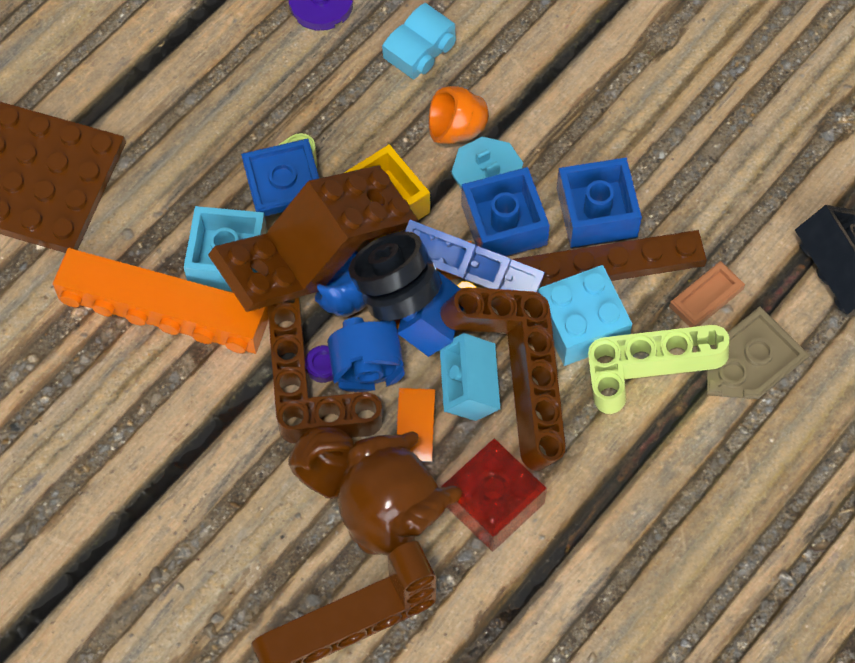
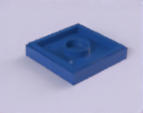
M309 139L241 154L255 211L264 212L265 216L283 212L309 180L319 179Z

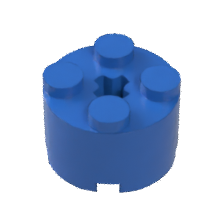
M360 317L349 318L343 321V328L338 329L328 338L327 343L334 384L338 382L339 388L344 391L375 390V384L383 381L386 382V387L401 380L405 374L400 338L397 334L396 322L393 320L364 322Z

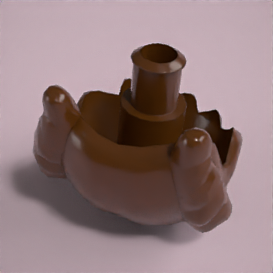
M411 431L402 435H379L361 439L355 442L348 452L347 469L340 480L337 503L341 520L348 529L350 537L366 554L388 556L397 547L415 541V536L422 534L427 527L431 526L444 513L449 505L458 502L462 496V491L458 486L451 485L439 488L430 472L416 454L410 450L418 442L416 432Z

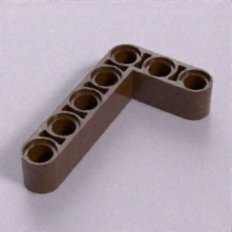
M472 287L460 289L441 307V319L447 327L453 330L507 333L520 456L524 465L530 470H543L563 457L566 447L549 303L543 295L534 291ZM459 305L465 309L466 313L461 311ZM492 307L497 310L499 315L493 311ZM528 342L534 347V350L531 349ZM532 376L537 380L538 385L533 381ZM536 411L540 413L542 420L536 415ZM539 445L544 448L546 455L542 453Z
M300 297L268 306L276 418L281 437L289 443H296L303 433L316 426L339 428L349 434L351 438L376 434L383 423L382 404L376 395L361 392L309 398ZM284 321L293 322L291 326L286 328L278 326ZM285 353L296 354L293 359L284 360L281 358ZM288 385L299 386V389L292 393L283 391ZM364 410H370L375 413L367 419L358 416ZM327 414H335L338 416V419L333 422H325L322 420V417ZM293 417L302 419V422L295 426L285 424L287 420Z
M418 541L405 543L388 555L389 577L257 637L251 643L258 662L313 663L430 608L436 602V575Z

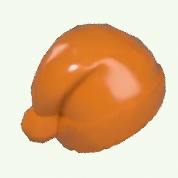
M447 86L439 89L433 96L429 108V131L433 141L440 144H454L456 142L470 141L484 131L489 117L488 106L485 100L480 96L474 95L466 88L459 86Z

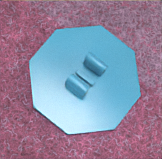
M480 137L458 149L451 175L462 190V184L522 169L523 162L510 143Z

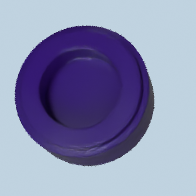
M328 346L314 347L305 358L307 374L316 382H330L333 380Z

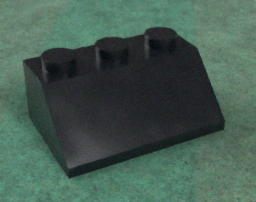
M824 205L797 227L795 231L801 240L799 242L801 249L813 259L818 267L816 272L819 278L826 285H829L834 293L836 306L843 313L855 316V210Z

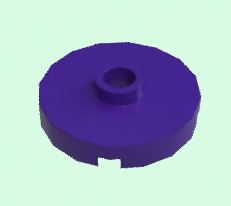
M289 0V9L292 16L303 27L312 30H330L335 28V24L341 21L343 23L349 18L353 10V0Z

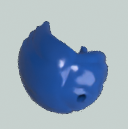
M357 250L325 286L317 285L319 292L315 295V301L322 309L339 317L351 316L366 307L362 293L355 287L348 270L352 259L358 253Z

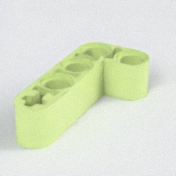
M705 325L603 337L595 340L589 347L588 355L596 407L606 414L619 412L626 403L624 379L711 370L722 367L729 359L728 332L718 325ZM710 345H715L716 349H711ZM693 346H697V352H693ZM676 347L685 350L680 355H673L669 351ZM637 352H646L649 354V356L644 359H637L633 357V355ZM602 356H610L614 358L609 363H600L597 361ZM607 388H613L618 391L612 396L601 394Z

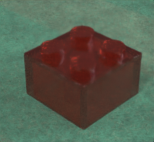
M495 438L441 486L454 485L460 487L462 491L461 498L458 502L449 505L447 508L492 552L545 504L547 488Z

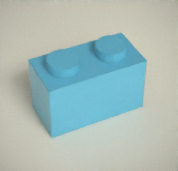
M466 333L455 337L451 344L440 350L444 412L477 421L500 410L495 343Z

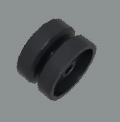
M400 231L380 237L362 248L350 263L348 268L350 277L357 290L362 293L363 301L371 316L378 320L392 321L414 314L429 304L440 290L442 284L440 276L433 262L428 259L427 250L417 234Z

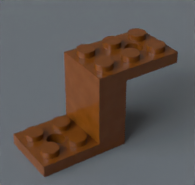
M378 165L309 180L266 234L214 246L208 256L245 311L249 312L319 292L317 285L325 286L365 240L406 230L409 220L417 222L418 218L410 209L408 202L395 188L388 174Z

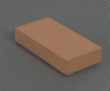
M720 261L670 302L669 308L689 327H697L744 289L745 284Z

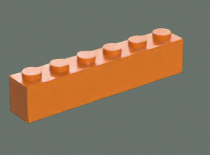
M71 248L67 249L52 283L58 299L70 307H79L81 305L92 308L96 313L110 317L113 314L124 317L135 325L144 326L149 324L157 326L165 333L171 335L182 333L192 336L196 341L204 344L218 343L225 345L229 350L236 353H245L247 351L256 354L269 321L268 306L246 312L232 292Z

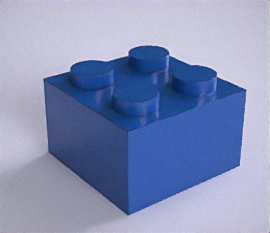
M627 157L559 168L556 189L570 248L638 237L642 216Z
M528 167L462 184L461 206L475 245L503 256L548 245L550 225Z

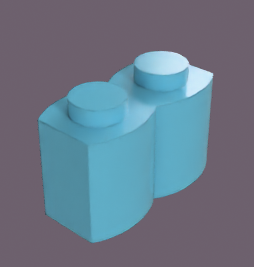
M423 3L412 12L404 24L395 29L382 45L383 58L412 79L417 78L421 73L424 75L434 65L435 57L442 52H448L455 44V23L427 3Z

